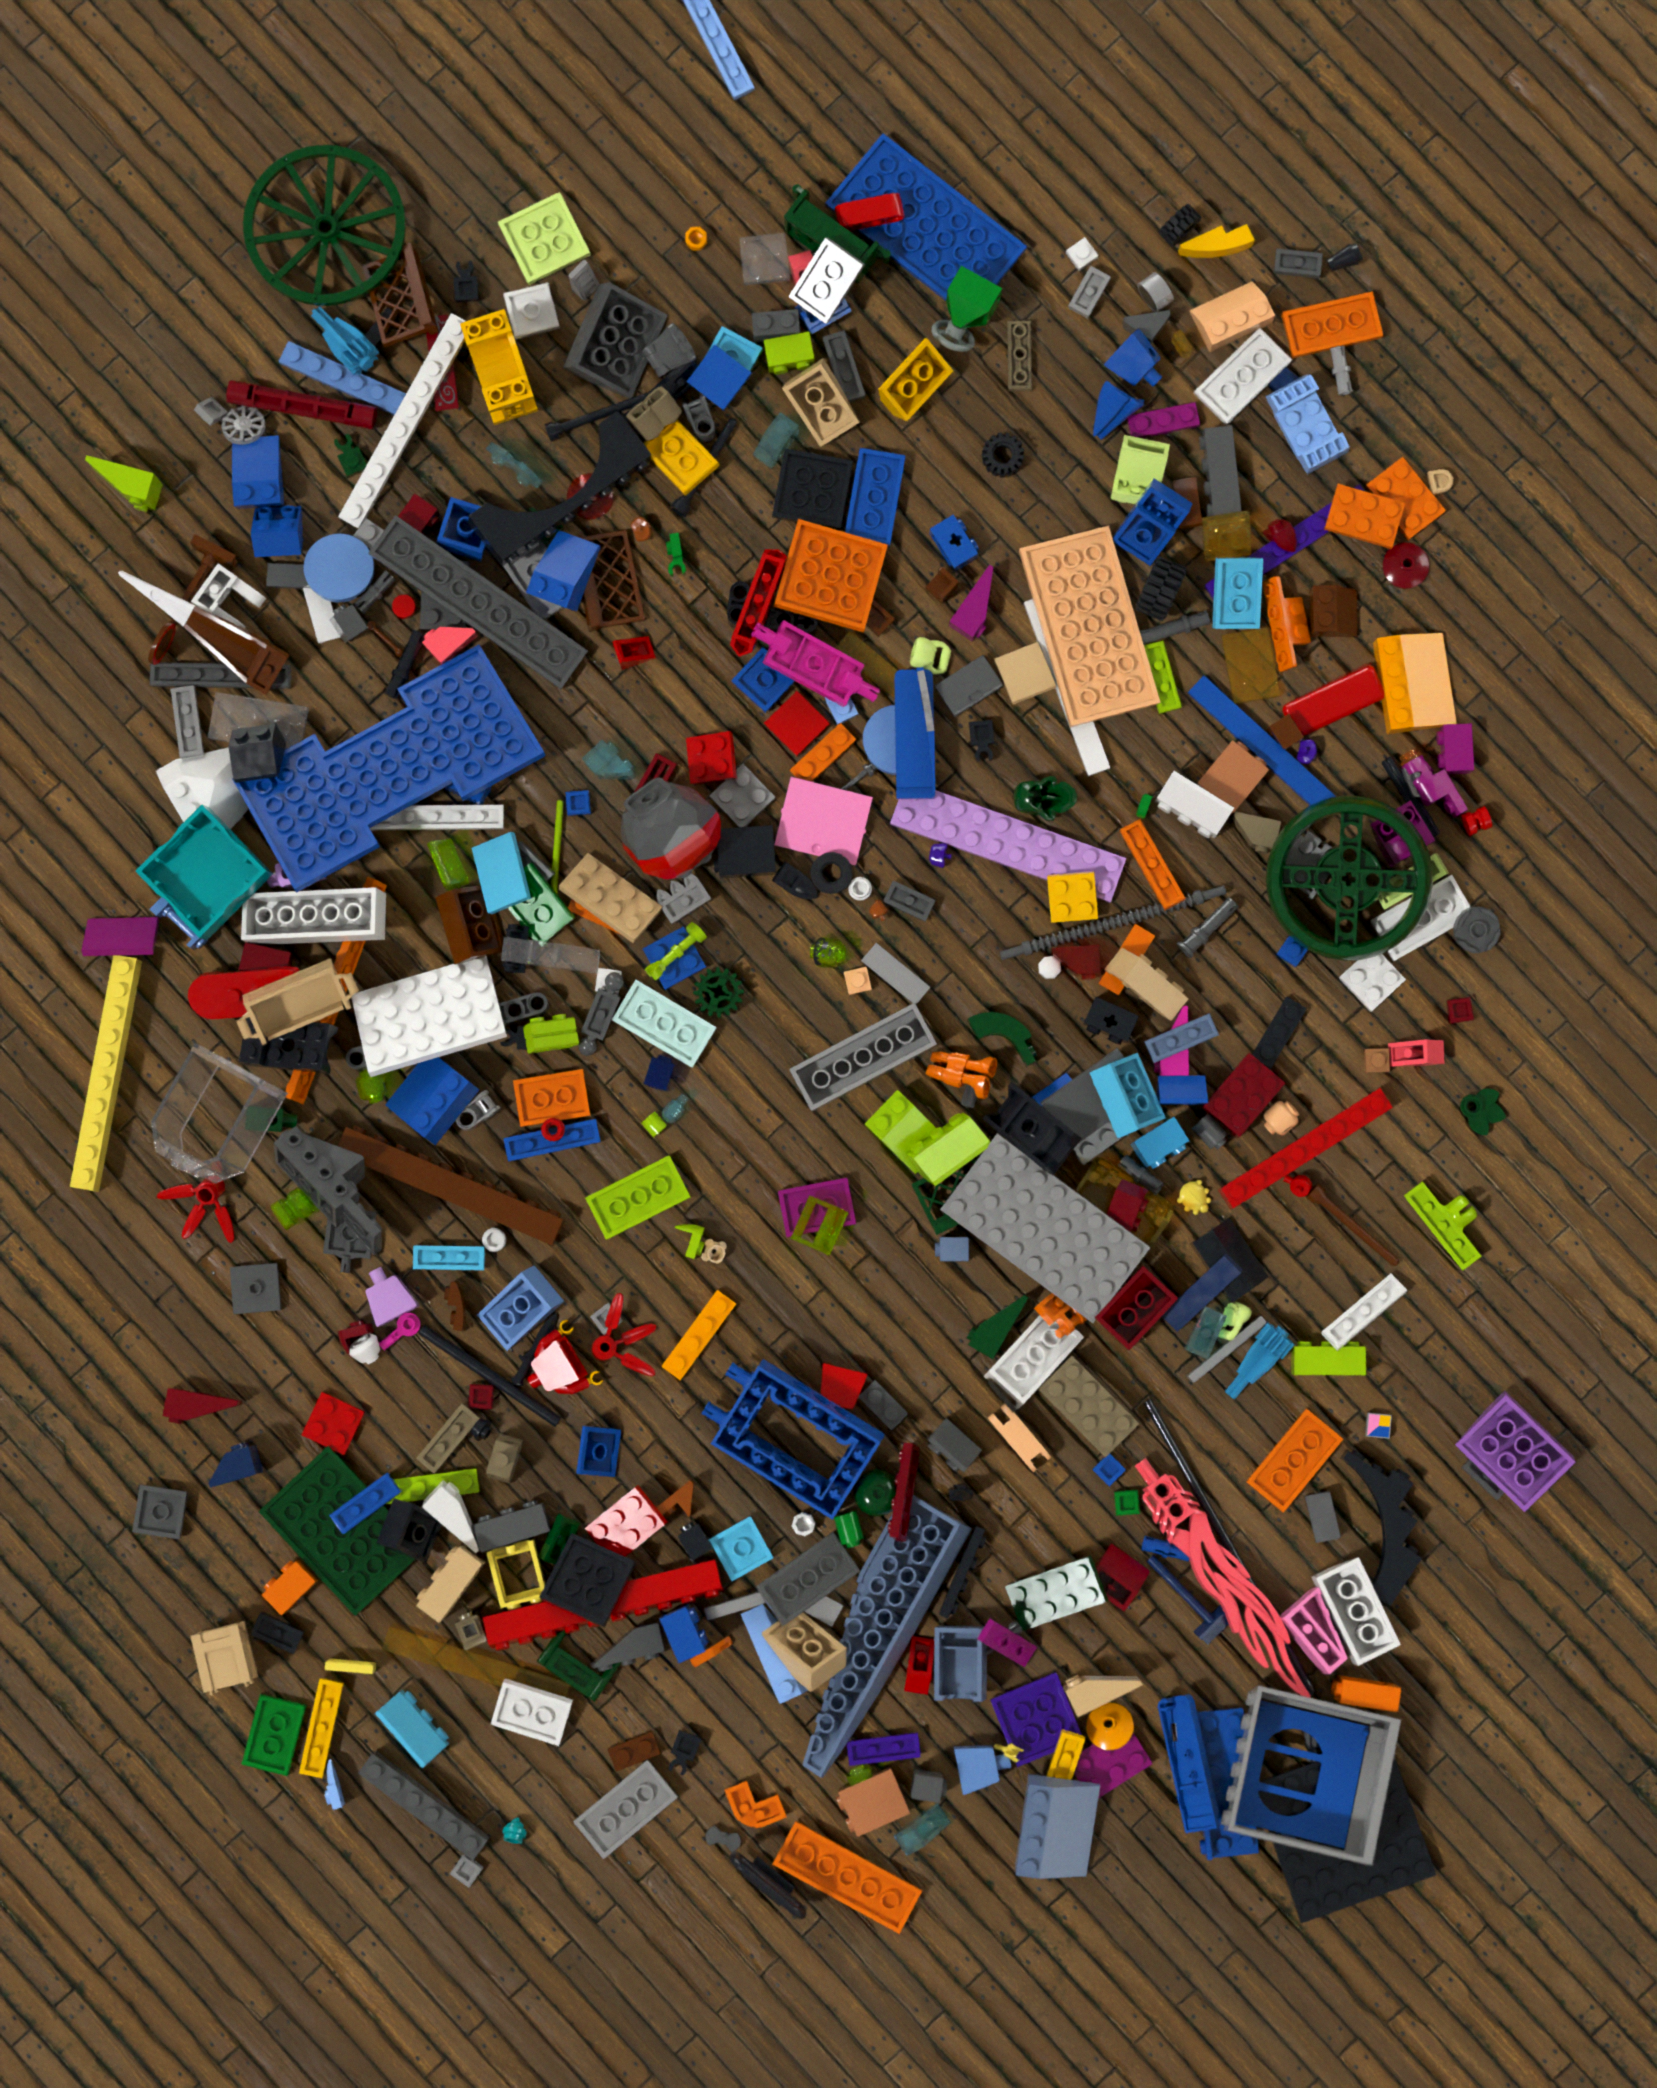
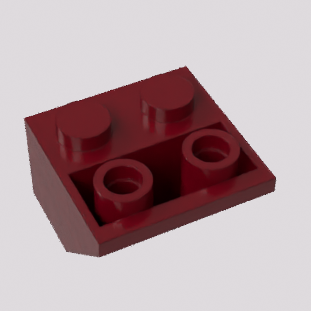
M1110 1543L1095 1565L1108 1600L1125 1612L1138 1594L1150 1571L1112 1543Z

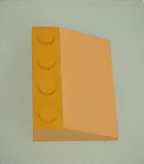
M1443 633L1405 634L1377 638L1373 643L1377 674L1384 689L1382 706L1386 733H1402L1438 728L1444 724H1457Z

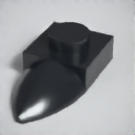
M784 861L772 881L798 898L817 899V891L811 880Z
M968 1484L953 1485L954 1489H949V1500L974 1499L973 1489L968 1488Z

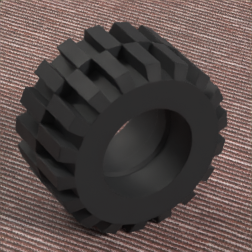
M1161 556L1157 558L1136 603V610L1163 621L1167 617L1186 575V567Z

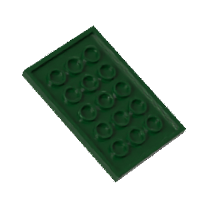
M327 1446L258 1512L352 1614L357 1616L415 1559L391 1551L376 1543L389 1512L385 1505L345 1534L341 1533L329 1515L368 1486L334 1450Z

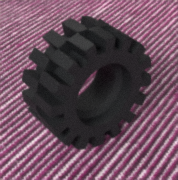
M1186 204L1161 227L1159 235L1173 247L1196 227L1202 217L1190 204Z
M1000 432L997 436L992 435L989 440L987 439L982 450L983 466H986L988 472H992L993 476L1000 475V478H1004L1007 475L1010 477L1012 473H1016L1019 467L1021 468L1024 447L1022 448L1021 441H1017L1015 435L1011 437L1010 433L1006 432V435H1002V432ZM999 447L1008 448L1012 453L1011 460L1007 463H999L994 458L995 450Z

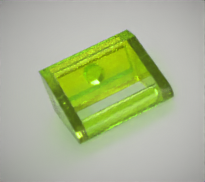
M452 839L435 840L427 843L442 884L447 891L469 883Z
M809 1195L790 1239L830 1256L849 1212ZM818 1204L828 1210L812 1243L802 1239L801 1236L815 1205Z

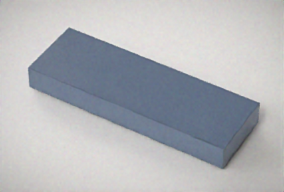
M1209 1013L1144 1041V1044L1154 1064L1218 1036L1219 1033Z

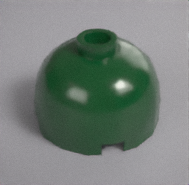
M873 1469L859 1477L855 1484L854 1497L861 1511L876 1517L888 1515L893 1511L892 1499L896 1496L897 1489L894 1475L886 1470Z

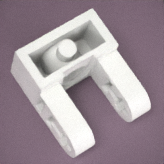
M217 564L191 602L193 605L245 629V625L219 608L232 589L258 608L261 607L266 598L223 566Z

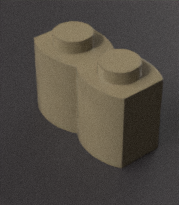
M660 386L653 390L643 402L632 408L626 417L639 435L646 441L657 438L666 425L674 423L682 410L670 393Z

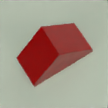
M649 636L620 639L612 642L622 670L656 658Z

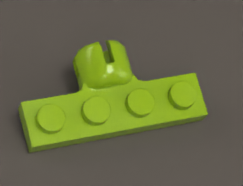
M1423 1181L1404 1194L1406 1200L1462 1271L1482 1257L1463 1232L1464 1227L1477 1217V1212L1473 1206H1470L1462 1213L1459 1212L1469 1204L1466 1197L1459 1195L1448 1204L1442 1205Z

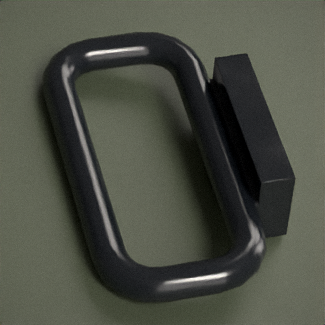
M738 1852L730 1854L729 1860L731 1864L743 1874V1877L777 1905L782 1906L798 1919H804L807 1916L806 1908L790 1894L795 1886L759 1856L751 1862Z

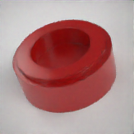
M399 595L392 602V610L398 618L408 619L414 615L416 604L410 596Z

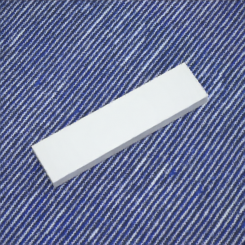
M1389 1274L1325 1328L1321 1334L1338 1351L1406 1294L1407 1289L1392 1274Z

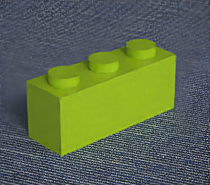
M1297 1342V1346H1293L1291 1349V1375H1366V1347H1359V1342H1348L1345 1344V1347L1337 1351L1329 1342H1321V1346H1312V1342Z

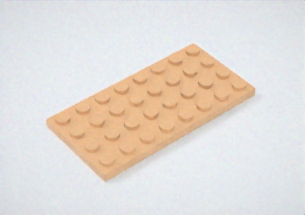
M1109 526L1020 548V557L1070 728L1160 704Z

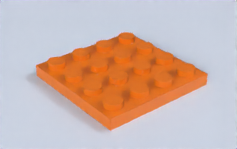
M798 519L774 607L864 633L888 545Z

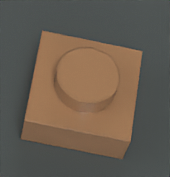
M1389 1048L1364 1049L1365 1073L1390 1072Z

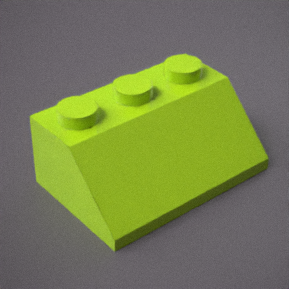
M959 1113L949 1119V1123L942 1128L934 1129L927 1139L915 1143L906 1154L919 1174L936 1186L986 1150L990 1140L971 1117L965 1113Z

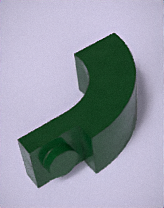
M985 1012L967 1019L978 1040L992 1035L1004 1037L1014 1045L1026 1068L1036 1062L1034 1057L1037 1054L1031 1044L1026 1045L1025 1043L1032 1035L1015 1018L1002 1013Z

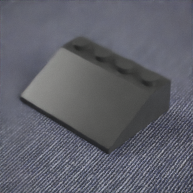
M610 282L599 284L563 369L629 399L632 398L648 362L641 351L658 338L668 315Z
M1118 1048L1040 1102L1042 1107L1082 1138L1072 1153L1083 1165L1122 1138H1117L1090 1075V1072L1123 1059L1124 1056Z

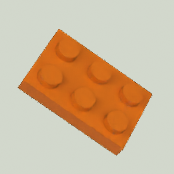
M1403 457L1365 486L1369 493L1405 503L1398 529L1408 541L1446 512L1444 507Z
M1337 484L1324 530L1392 549L1405 503Z
M583 1069L513 1080L520 1127L543 1124L549 1118H557L563 1121L591 1116Z

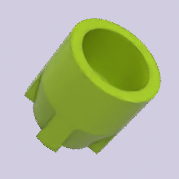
M656 1112L650 1114L641 1123L653 1138L668 1126Z

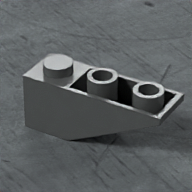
M654 1622L631 1628L594 1660L591 1666L598 1668L599 1671L612 1669V1664L621 1662L622 1666L636 1663L635 1658L643 1656L645 1660L658 1658V1653L664 1652L659 1624Z

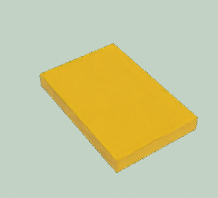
M678 420L666 425L657 438L643 442L652 454L650 460L685 496L720 466L719 462Z

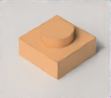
M867 967L844 972L849 995L872 990Z

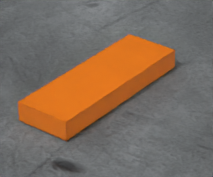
M1135 924L1120 949L1124 948L1139 957L1141 954L1144 955L1155 935ZM1107 971L1098 983L1119 996L1124 988L1122 982Z

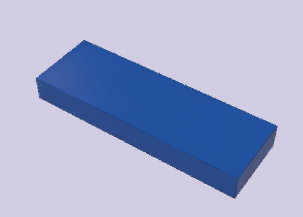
M387 1472L329 1516L341 1533L345 1534L402 1491Z

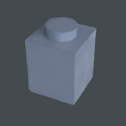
M940 1237L939 1242H935V1257H940V1262H968L969 1237Z

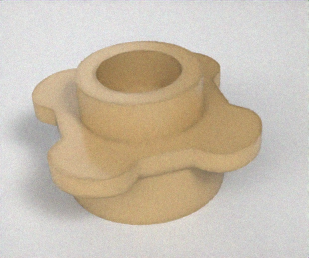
M707 1239L704 1252L701 1253L702 1260H710L716 1264L721 1263L725 1256L726 1243L724 1241L715 1242L712 1239Z

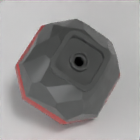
M655 778L625 800L624 807L626 810L622 813L621 820L623 849L645 874L667 880L679 877L686 878L692 873V870L711 859V854L720 839V815L694 788L667 782L662 778Z

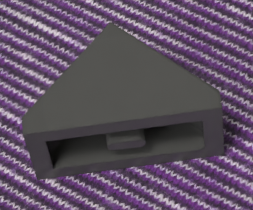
M1170 310L1124 317L1122 322L1123 329L1132 334L1139 328L1152 344L1169 321Z

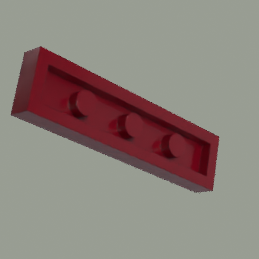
M904 1443L903 1449L899 1453V1462L901 1464L899 1473L896 1474L895 1484L897 1485L896 1496L892 1499L893 1515L888 1523L889 1537L900 1542H906L920 1454V1448L913 1443Z

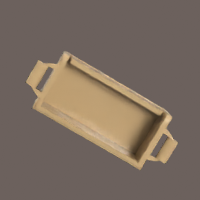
M330 958L244 994L243 1003L247 1012L236 1023L244 1039L259 1038L262 1045L267 1044L266 1037L268 1040H272L288 1032L295 1031L300 1027L343 1010V1005H345L346 1010L350 1009L349 999L359 989L352 973L337 974ZM341 978L344 979L350 994H346L340 980ZM250 1017L257 1033H251L245 1018Z

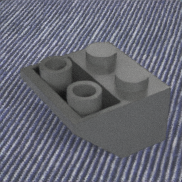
M947 1418L927 1438L930 1441L928 1447L938 1456L943 1453L948 1458L945 1462L955 1472L959 1469L965 1472L982 1451Z

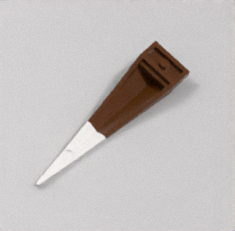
M124 571L118 572L123 579L196 637L246 684L267 695L290 654L257 634Z

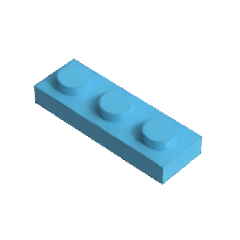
M413 1245V1269L485 1270V1247Z

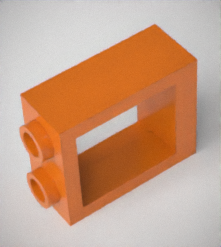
M1337 1675L1336 1680L1332 1681L1331 1694L1334 1695V1699L1340 1704L1398 1712L1401 1688L1394 1683Z

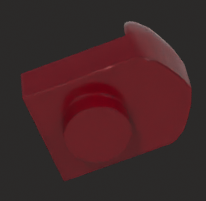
M1284 519L1272 521L1268 528L1263 531L1266 539L1276 543L1285 551L1295 552L1297 535L1292 524Z
M363 1320L350 1323V1328L338 1331L340 1343L349 1356V1348L353 1343L352 1338L374 1333L372 1323L364 1324Z

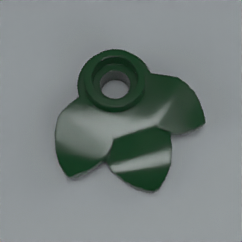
M1482 1089L1476 1095L1465 1096L1460 1102L1462 1114L1468 1117L1469 1127L1477 1134L1487 1136L1489 1124L1500 1122L1506 1118L1502 1108L1495 1103L1499 1092L1494 1089ZM1469 1102H1473L1475 1104V1109L1473 1111L1468 1109Z

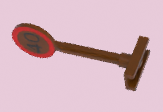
M194 534L190 543L192 548L204 554V557L200 562V568L182 597L183 600L192 603V599L197 594L210 569L213 570L217 562L233 570L238 564V561L235 560V554ZM173 618L161 628L152 644L148 661L153 665L158 664L163 659L172 643L176 625L178 624Z

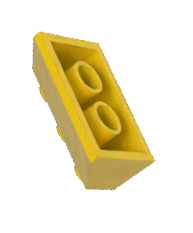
M925 338L879 387L880 400L893 416L908 421L953 370L932 343Z

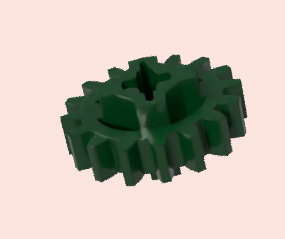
M716 967L715 973L707 969L708 975L706 977L702 974L699 975L702 982L694 983L699 988V990L693 992L694 996H699L695 1003L696 1005H703L700 1009L701 1012L709 1010V1017L713 1013H717L718 1019H720L724 1012L729 1017L730 1009L738 1010L735 1005L736 1002H743L738 997L744 994V990L738 989L742 985V981L735 982L737 974L734 973L729 976L728 968L723 973L720 972L719 967ZM720 977L718 979V982H715L713 984L707 983L709 980L713 978ZM728 981L733 985L734 993L728 991L726 987ZM719 987H722L723 993L727 996L720 995L718 998H715V994L711 990H718ZM703 992L709 994L711 998L709 1005L703 998ZM722 1002H731L729 1005L723 1008H718L719 1004Z

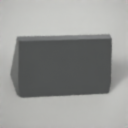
M1330 1491L1305 1496L1315 1542L1340 1539V1531Z

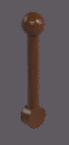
M369 621L367 623L368 630L374 631L395 651L396 656L401 657L404 650L398 648L377 628L375 622Z

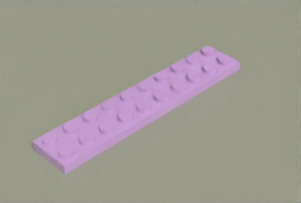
M936 790L935 799H899L890 822L892 826L940 843H946L948 846L1046 881L1047 875L1094 871L1097 899L1111 903L1126 858Z

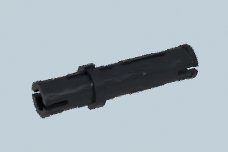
M412 630L398 665L391 672L392 677L384 692L388 697L398 700L399 692L397 689L403 686L405 681L408 682L410 678L408 675L423 644L422 642L425 640V635L418 631Z

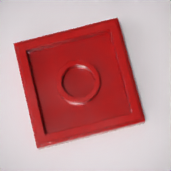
M796 691L764 722V725L797 757L830 723Z

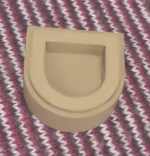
M1438 469L1427 472L1430 491L1433 495L1443 494L1450 490L1453 485V476L1449 471Z

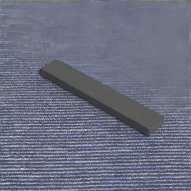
M150 663L151 687H184L194 685L195 688L255 689L246 684L226 664L158 663L153 665ZM291 665L283 666L271 689H291Z

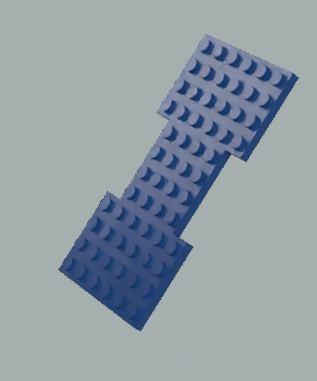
M480 645L469 649L398 688L397 690L407 706L403 710L327 751L323 749L318 738L313 734L284 751L279 776L235 783L296 893L379 848L380 846L369 828L451 783L461 799L465 801L546 756Z

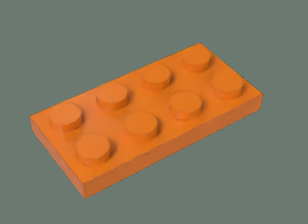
M1373 292L1288 310L1281 314L1292 359L1328 351L1338 346L1346 347L1383 337Z
M1305 1408L1246 1480V1483L1284 1513L1342 1442L1343 1438Z

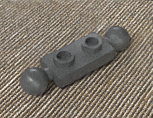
M609 973L605 978L606 990L599 988L581 1030V1032L588 1035L581 1039L578 1045L580 1053L585 1056L593 1055L596 1052L597 1043L595 1040L597 1038L603 1041L621 998V996L614 993L621 989L624 983L623 977L619 973Z

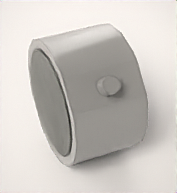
M1153 272L1137 285L1142 298L1154 312H1159L1174 301L1170 288L1156 272Z

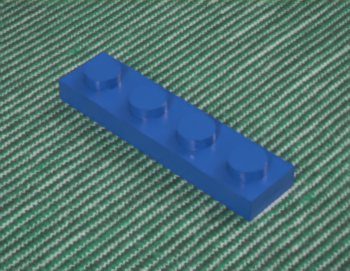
M592 1119L564 1125V1136L554 1142L545 1139L541 1130L503 1138L508 1162L600 1143L601 1139L597 1120ZM557 1127L549 1129L551 1134H555L558 1131Z

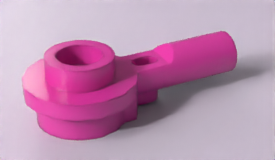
M413 1313L401 1315L397 1321V1329L379 1343L380 1347L385 1351L403 1335L413 1336L417 1334L421 1327L419 1317Z

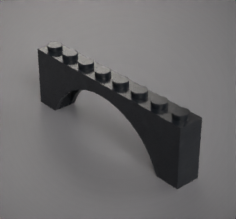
M618 411L599 423L600 452L597 465L586 484L570 499L555 507L536 512H514L486 503L469 515L468 524L501 566L507 563L511 565L520 558L519 554L525 550L528 552L533 550L539 544L538 541L543 537L549 538L557 532V527L563 523L565 525L571 523L576 518L575 515L581 510L586 512L595 504V500L600 497L602 499L606 498L613 492L612 488L618 484L624 485L632 478L630 475L636 471L640 473L650 465L649 462L652 454Z

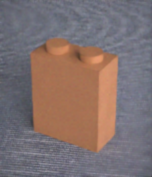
M1233 740L1196 784L1234 807L1230 816L1233 815L1269 770L1266 767L1267 763L1258 756L1254 758L1248 753L1249 749L1239 741L1236 743Z
M891 1766L838 1789L839 1796L836 1797L841 1811L846 1810L849 1818L845 1819L851 1833L855 1831L857 1837L910 1814L909 1807Z

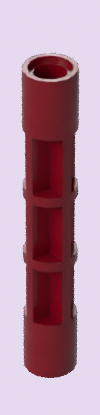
M230 380L227 387L226 401L230 404L309 417L371 430L374 429L376 424L377 407L280 390Z

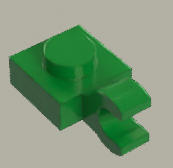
M679 533L669 534L670 541H666L667 553L673 556V561L668 566L669 575L673 577V569L675 567H680L682 575H685L686 567L683 563Z

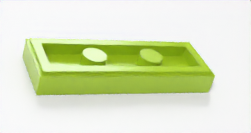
M1164 641L1144 645L1160 699V704L1156 705L1158 714L1181 709L1182 705Z

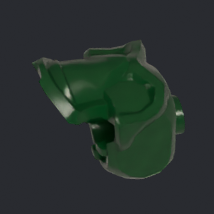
M1048 776L1041 781L1021 782L1016 786L1013 796L1015 807L1019 812L1039 815L1046 821H1054L1057 812L1063 813L1072 808L1077 802V792L1064 781L1057 784L1055 776Z

